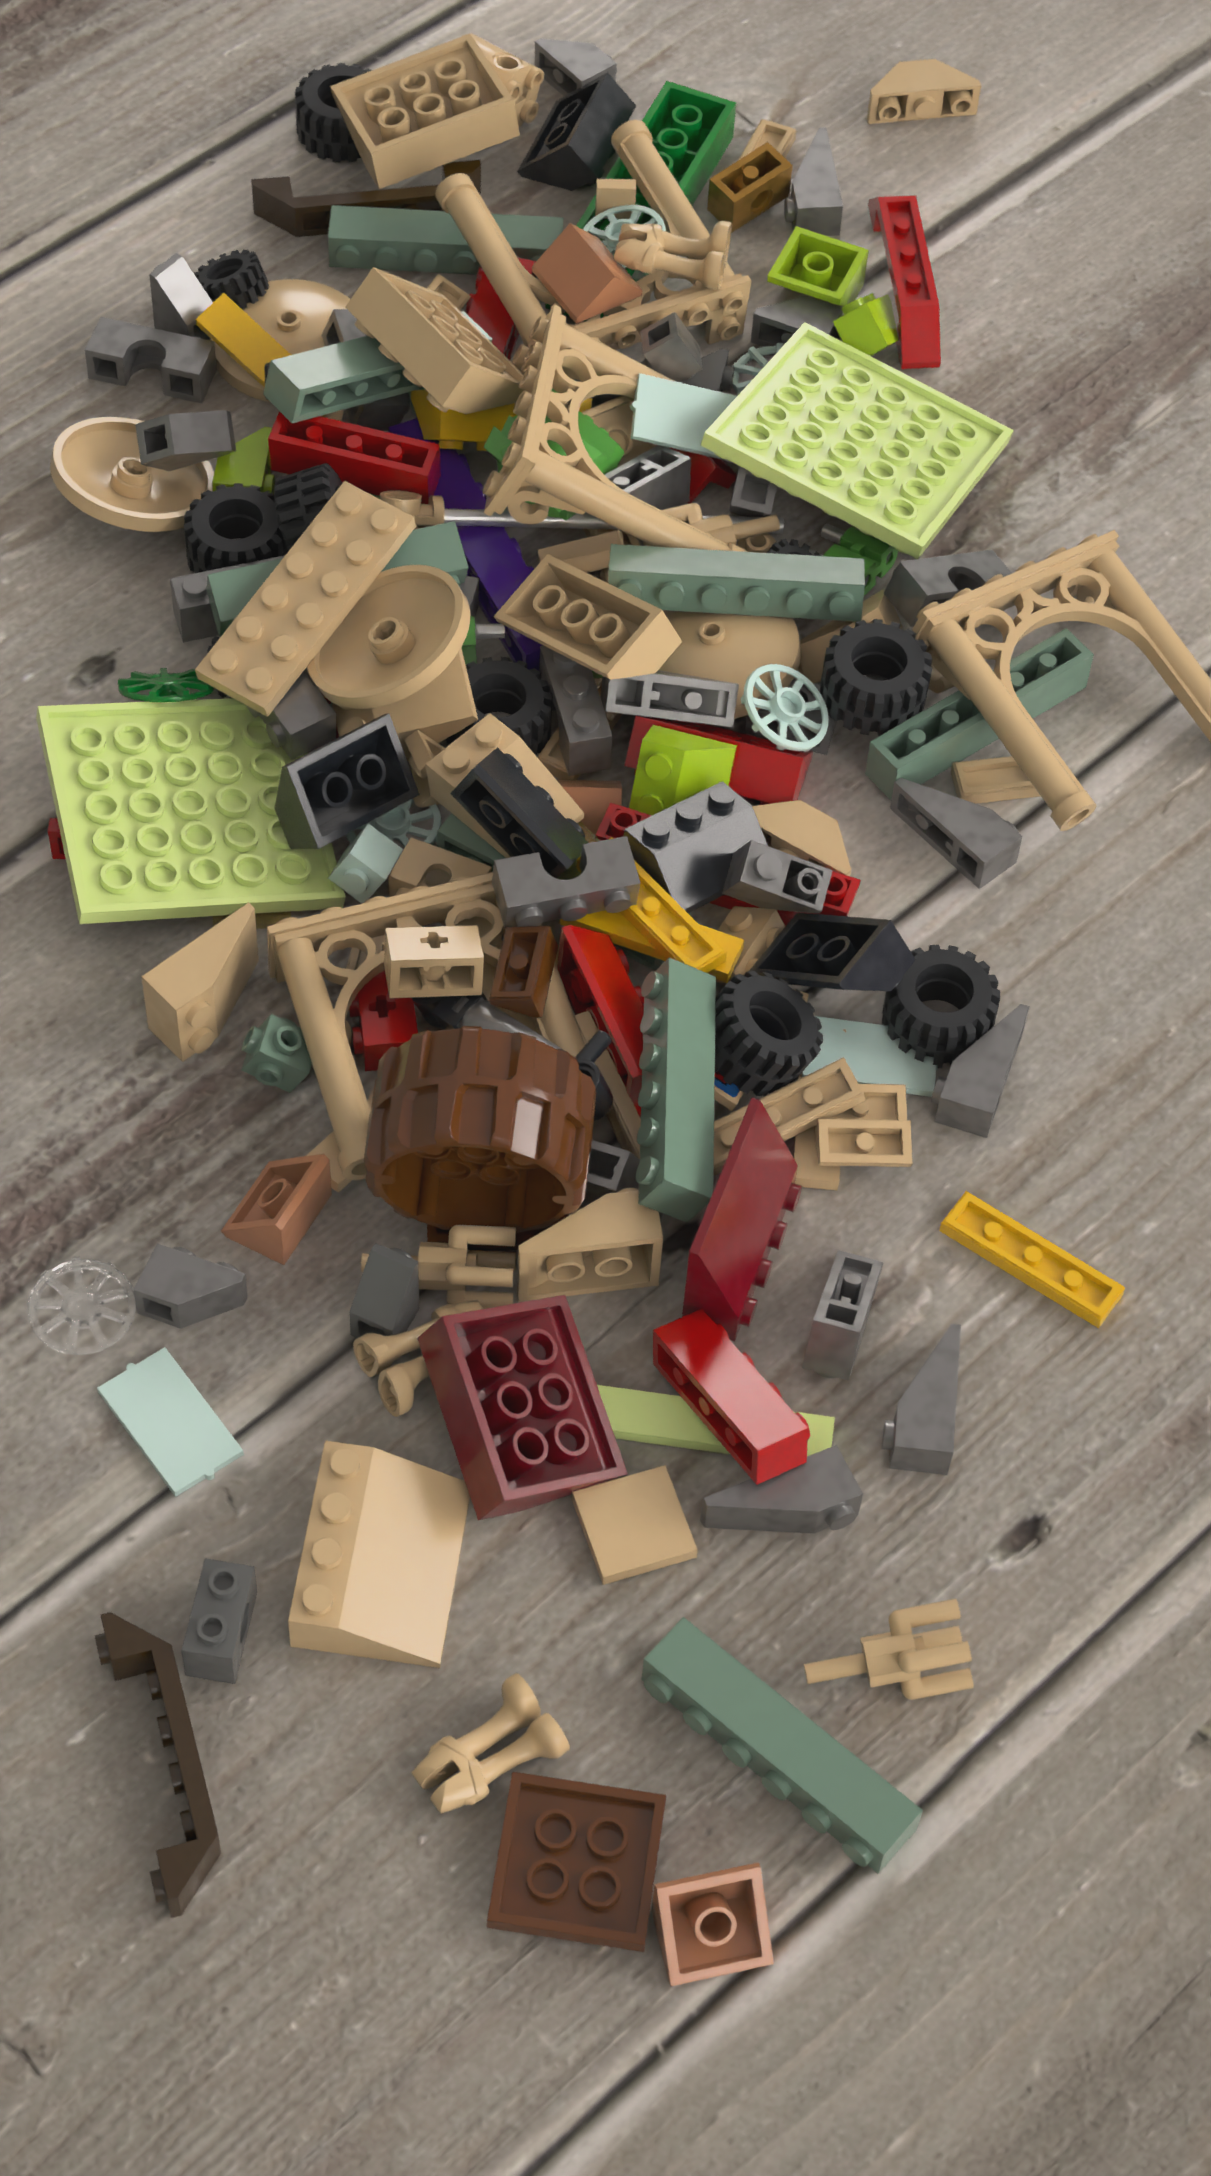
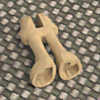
M719 221L708 238L690 239L663 231L662 225L623 224L619 234V243L615 249L614 260L632 270H639L649 274H653L656 269L668 271L700 281L709 289L720 290L724 268H726L732 225L728 221Z
M478 1300L462 1302L457 1305L447 1304L436 1308L431 1314V1321L403 1333L390 1336L366 1333L354 1340V1353L363 1372L369 1377L380 1374L378 1390L381 1400L390 1414L398 1417L410 1411L414 1402V1389L419 1382L429 1376L423 1355L404 1363L392 1365V1363L401 1356L420 1348L417 1338L442 1316L483 1309Z
M518 1673L511 1675L503 1682V1705L490 1720L458 1739L452 1736L443 1737L430 1747L428 1755L412 1771V1775L422 1789H429L460 1770L459 1773L442 1783L431 1795L430 1800L440 1814L458 1809L464 1805H474L476 1802L484 1799L489 1794L488 1784L528 1760L538 1757L556 1759L570 1750L568 1740L561 1727L549 1713L541 1715L540 1706L535 1694L524 1678ZM528 1727L525 1734L504 1749L479 1762L476 1757L503 1738Z

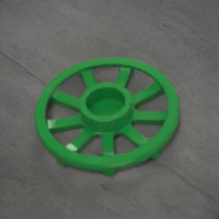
M160 668V673L154 674L134 671L131 672V678L118 679V691L122 696L147 702L193 700L205 697L215 689L199 680L195 669L182 673H168L167 668ZM186 688L197 689L200 691L189 694V690ZM149 689V695L137 694L139 691Z

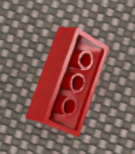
M636 715L624 766L635 769L634 775L636 774L642 740L650 728L656 725L736 745L729 787L742 798L747 797L759 800L758 805L798 800L812 759V750L804 752L784 749L781 751L776 749L777 745L768 739L710 724Z
M573 925L561 927L557 968L570 1005L575 1015L586 1011L590 1012L597 1029L603 1030L611 1037L612 1043L607 1047V1050L615 1064L617 1073L624 1083L629 1098H631L639 1117H641V1107L638 1104V1097L642 1088V1069L639 1067V1060L643 1052V1033L640 1030V1024L644 1015V997L641 994L640 986H633L628 976L630 970L627 958L621 949H615L608 934Z

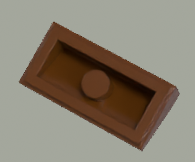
M550 926L506 927L489 998L491 1005L529 1017L542 1018L558 951V945Z

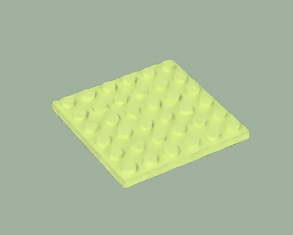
M804 322L705 431L700 445L714 452L718 457L727 459L750 471L754 476L779 486L790 495L799 497L817 506L826 514L836 516L857 527L864 534L872 535L893 546L897 551L919 559L1009 443L1014 430Z
M234 698L179 702L38 706L36 719L79 924L231 915L248 902L255 908V914L322 910L331 907L343 908L346 898L344 890L328 879L337 864L332 843L320 849H290L274 809L282 767L308 754V752L291 760L282 746L277 748L273 745L267 734L266 724L260 716L254 717L245 704Z

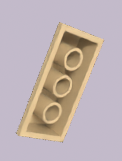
M549 554L544 557L494 615L497 622L610 680L655 674L682 643L681 638L662 609Z

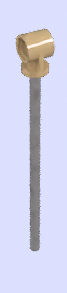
M384 491L380 493V500L414 517L415 529L455 521L456 526L620 530L586 512L584 515L576 513L567 521L547 516L544 521L538 524L528 525L516 521L508 510H504L501 515L494 512L492 516L484 513V510L444 509L442 496H430L428 504H421L422 496L414 492ZM702 515V516H703V519H705V518H710V517H714V516ZM730 516L733 524L761 518ZM778 517L780 523V530L770 533H783L784 519L782 517Z

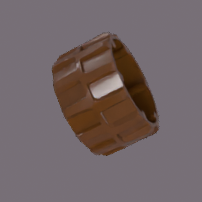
M462 1026L459 1029L435 1032L427 1030L413 1034L411 1040L400 1047H390L379 1060L364 1154V1164L367 1170L365 1181L375 1197H381L392 1206L395 1213L407 1219L412 1218L438 1227L440 1230L450 1231L454 1225L516 1227V1233L530 1230H545L558 1223L559 1219L564 1215L575 1213L585 1199L596 1101V1089L592 1078L581 1073L577 1059L567 1051L555 1049L536 1040L534 1036L520 1032L510 1033L482 1029L480 1026Z

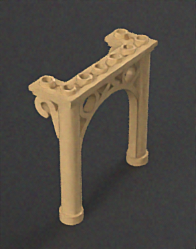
M631 120L618 127L611 139L612 146L632 178L636 179L637 186L652 210L662 217L666 232L690 239L708 238L710 236L709 232L654 147L652 134L645 123L641 120ZM463 173L453 174L445 178L438 185L435 192L436 199L442 209L452 216L516 325L524 343L521 345L527 347L531 341L529 337L536 320L540 316L546 318L548 315L538 300L552 305L551 309L554 304L560 308L562 306L542 282L531 275L520 263L470 177ZM728 263L726 268H724L720 290L709 289L700 281L686 276L656 269L653 274H648L636 281L643 290L642 296L603 312L604 315L608 316L600 318L599 314L578 324H565L617 350L629 348L636 343L642 342L641 330L675 312L686 327L700 325L706 321L705 341L710 345L722 340H731L743 334L752 280L748 275L742 276L741 273L735 275ZM667 278H680L690 281L693 286L681 291H672L667 289L663 283ZM654 291V298L656 300L647 303L648 301H650L651 292ZM563 308L561 309V315L566 312Z
M554 304L546 318L540 316L536 320L529 338L531 341L528 346L520 345L513 357L512 364L523 374L519 383V388L523 392L514 406L513 413L518 415V417L513 422L507 438L512 443L503 457V467L499 473L492 471L483 488V494L487 495L484 513L492 516L494 512L501 515L508 506L510 515L516 521L533 525L547 518L550 506L582 515L586 512L655 547L746 552V550L733 543L726 544L630 495L610 481L595 465L582 442L579 432L578 413L581 403L590 397L601 394H617L635 399L639 373L671 381L674 380L566 325V317L561 315L562 308ZM546 416H547L552 422L545 423V418H546ZM547 440L559 444L567 456L554 452L549 447ZM525 501H530L535 504H528Z
M1115 530L1101 536L1092 534L1082 540L1077 546L1068 550L1065 547L1059 548L1040 562L1028 561L1014 573L1005 577L1002 574H998L990 578L983 586L972 591L970 588H965L944 603L932 602L918 612L916 616L918 620L912 629L916 633L915 640L922 639L927 645L926 652L931 653L932 673L928 689L934 693H941L956 687L969 700L971 699L1051 809L1050 817L1061 831H1067L1083 822L1093 813L1097 805L1024 708L1014 691L1010 676L1011 656L1016 644L1030 632L1056 622L1082 621L1102 625L1122 634L1146 655L1211 744V679L1115 553L1119 548L1116 542L1119 535ZM1054 589L1053 599L1040 596V594ZM1016 606L1017 615L1013 620L1003 610ZM984 624L992 625L1001 632L1003 642H987L977 635L975 628ZM985 659H992L996 661L994 672L990 668L988 663L985 661Z
M493 872L475 877L468 875L460 876L453 879L450 883L433 887L418 886L404 894L387 898L377 896L366 900L362 904L345 908L331 907L323 910L320 914L299 919L289 917L280 920L274 925L267 926L268 972L271 979L276 978L277 983L284 981L287 983L340 1149L338 1162L343 1177L348 1180L366 1179L367 1170L364 1164V1154L371 1110L347 1040L345 1020L351 1003L358 992L373 977L385 970V941L382 942V951L376 954V945L372 938L385 935V928L422 927L423 925L444 920L445 926H456L459 921L464 919L483 917L490 921L493 926L486 935L480 938L484 962L497 968L501 949L496 948L495 945L500 941L502 933L504 937L506 929H504L492 885ZM349 947L358 948L367 956L356 970L336 967L328 959L333 952ZM555 963L542 1018L532 1017L539 1035L575 1057L585 1044ZM323 977L332 983L343 985L334 1009Z

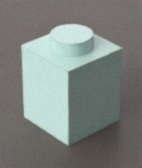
M368 823L346 848L328 879L360 903H364L386 880L403 849Z

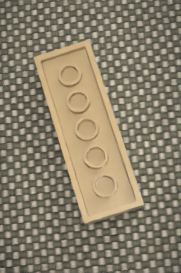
M344 481L196 667L197 678L268 717L416 528L414 517Z

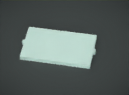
M639 373L635 399L630 405V409L633 411L630 439L722 459L700 444L705 431L737 396Z
M815 1016L821 1022L822 1028L819 1032L823 1034V1043L819 1046L821 1049L819 1054L802 1072V1077L844 1057L858 1084L906 1085V1094L932 1097L935 1087L936 1070H938L937 1065H933L934 1058L925 1056L924 1062L914 1059L915 1050L910 1049L907 1053H904L898 1048L900 1038L892 1041L887 1034L888 1025Z
M165 1347L136 1365L129 1363L126 1366V1371L97 1387L102 1399L175 1497L204 1479L213 1480L215 1472L244 1455L243 1449Z

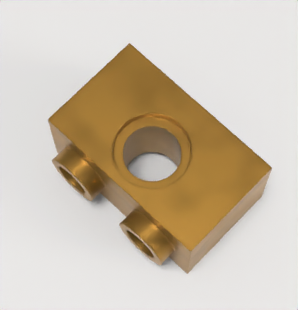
M769 142L764 143L709 179L707 210L718 221L731 222V233H733L789 196L793 165Z

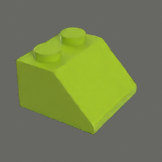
M796 226L767 275V282L844 307L856 300L864 285L868 249Z
M653 725L642 740L629 808L654 815L722 781L729 786L737 746Z

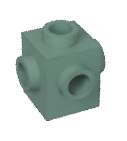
M271 1014L259 1027L252 1026L242 1044L241 1050L247 1054L241 1070L255 1076L259 1082L265 1085L276 1086L291 1093L309 1074L312 1062L302 1030L289 1019L279 1018Z

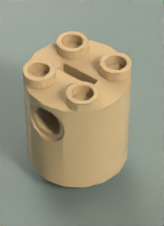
M471 33L513 97L518 127L524 122L527 124L531 123L539 110V104L535 101L544 78L543 70Z

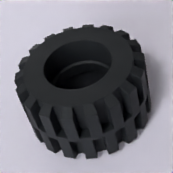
M337 63L336 66L329 64L321 66L322 69L320 70L314 69L310 71L308 77H303L299 81V87H296L295 107L298 140L301 145H305L309 153H317V157L323 160L329 158L332 159V162L341 163V160L356 162L361 156L333 97L330 86L372 70L369 68L361 69V65L353 64L349 66L345 65V63Z
M328 463L276 479L274 491L275 509L288 551L343 483Z
M234 483V487H226L225 484L216 486V491L207 490L201 493V500L194 499L190 504V510L185 513L186 555L189 569L194 573L284 556L288 553L277 519L274 494L269 491L262 493L258 486L251 485L247 488L243 487V483Z
M873 619V623L867 624L865 620L855 622V628L847 625L840 629L839 636L834 635L832 637L829 647L826 648L820 694L823 695L822 697L827 709H831L830 717L834 721H844L843 727L850 731L853 728L860 729V734L869 736L870 732H877L878 736H881L888 730L893 729L924 710L932 673L931 653L926 652L927 645L922 639L915 640V632L910 629L904 631L900 629L901 624L891 622V625L883 624V620ZM863 675H878L888 680H873Z
M492 657L482 658V663L477 664L475 661L466 664L478 720L446 739L447 743L451 744L487 716V713L504 712L510 715L496 718L520 736L537 756V753L542 751L551 736L552 693H549L550 686L547 680L541 679V673L536 668L528 670L527 663L520 660L517 663L510 662L509 657H501V660L495 661L492 660Z
M938 944L929 945V950L925 952L921 948L912 950L911 953L916 960L906 971L902 981L891 991H886L882 1010V1025L889 1026L887 1034L892 1041L900 1038L898 1048L904 1053L913 1049L916 1051L914 1059L924 1062L925 1056L933 1057V1065H937V1068H942L943 1063L949 1062L951 1065L953 1060L994 1027L1000 1002V990H997L998 980L996 975H989L990 967L985 961L976 962V955L970 951L962 954L958 952V947L949 945L948 950L940 949ZM941 1000L954 1005L959 1010L955 1012H939L930 1009L922 1002Z
M747 971L744 975L739 973L718 993L715 1002V1072L718 1071L724 1077L722 1080L729 1085L733 1083L738 1086L739 1091L747 1094L753 1091L756 1096L761 1097L793 1083L819 1054L821 1050L819 1046L823 1043V1034L819 1032L822 1028L819 1018L814 1016L815 1009L811 1003H807L802 998L804 995L798 989L794 990L788 986L789 983L781 978L779 980L774 979L772 974L762 972L761 975H758L755 971Z

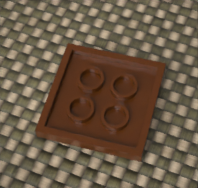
M512 1771L487 1917V1928L644 1952L666 1795Z

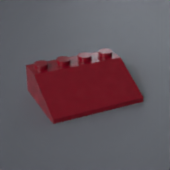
M751 1097L688 1257L682 1317L703 1309L715 1324L719 1323L725 1328L729 1339L734 1342L741 1325L747 1327L751 1325L758 1303L757 1299L752 1298L756 1286L765 1288L773 1265V1261L767 1260L771 1248L780 1249L788 1223L782 1222L786 1210L790 1212L795 1211L802 1190L801 1185L795 1184L798 1165L761 1100Z
M566 1295L442 1316L417 1338L478 1521L530 1509L572 1495V1491L628 1475Z

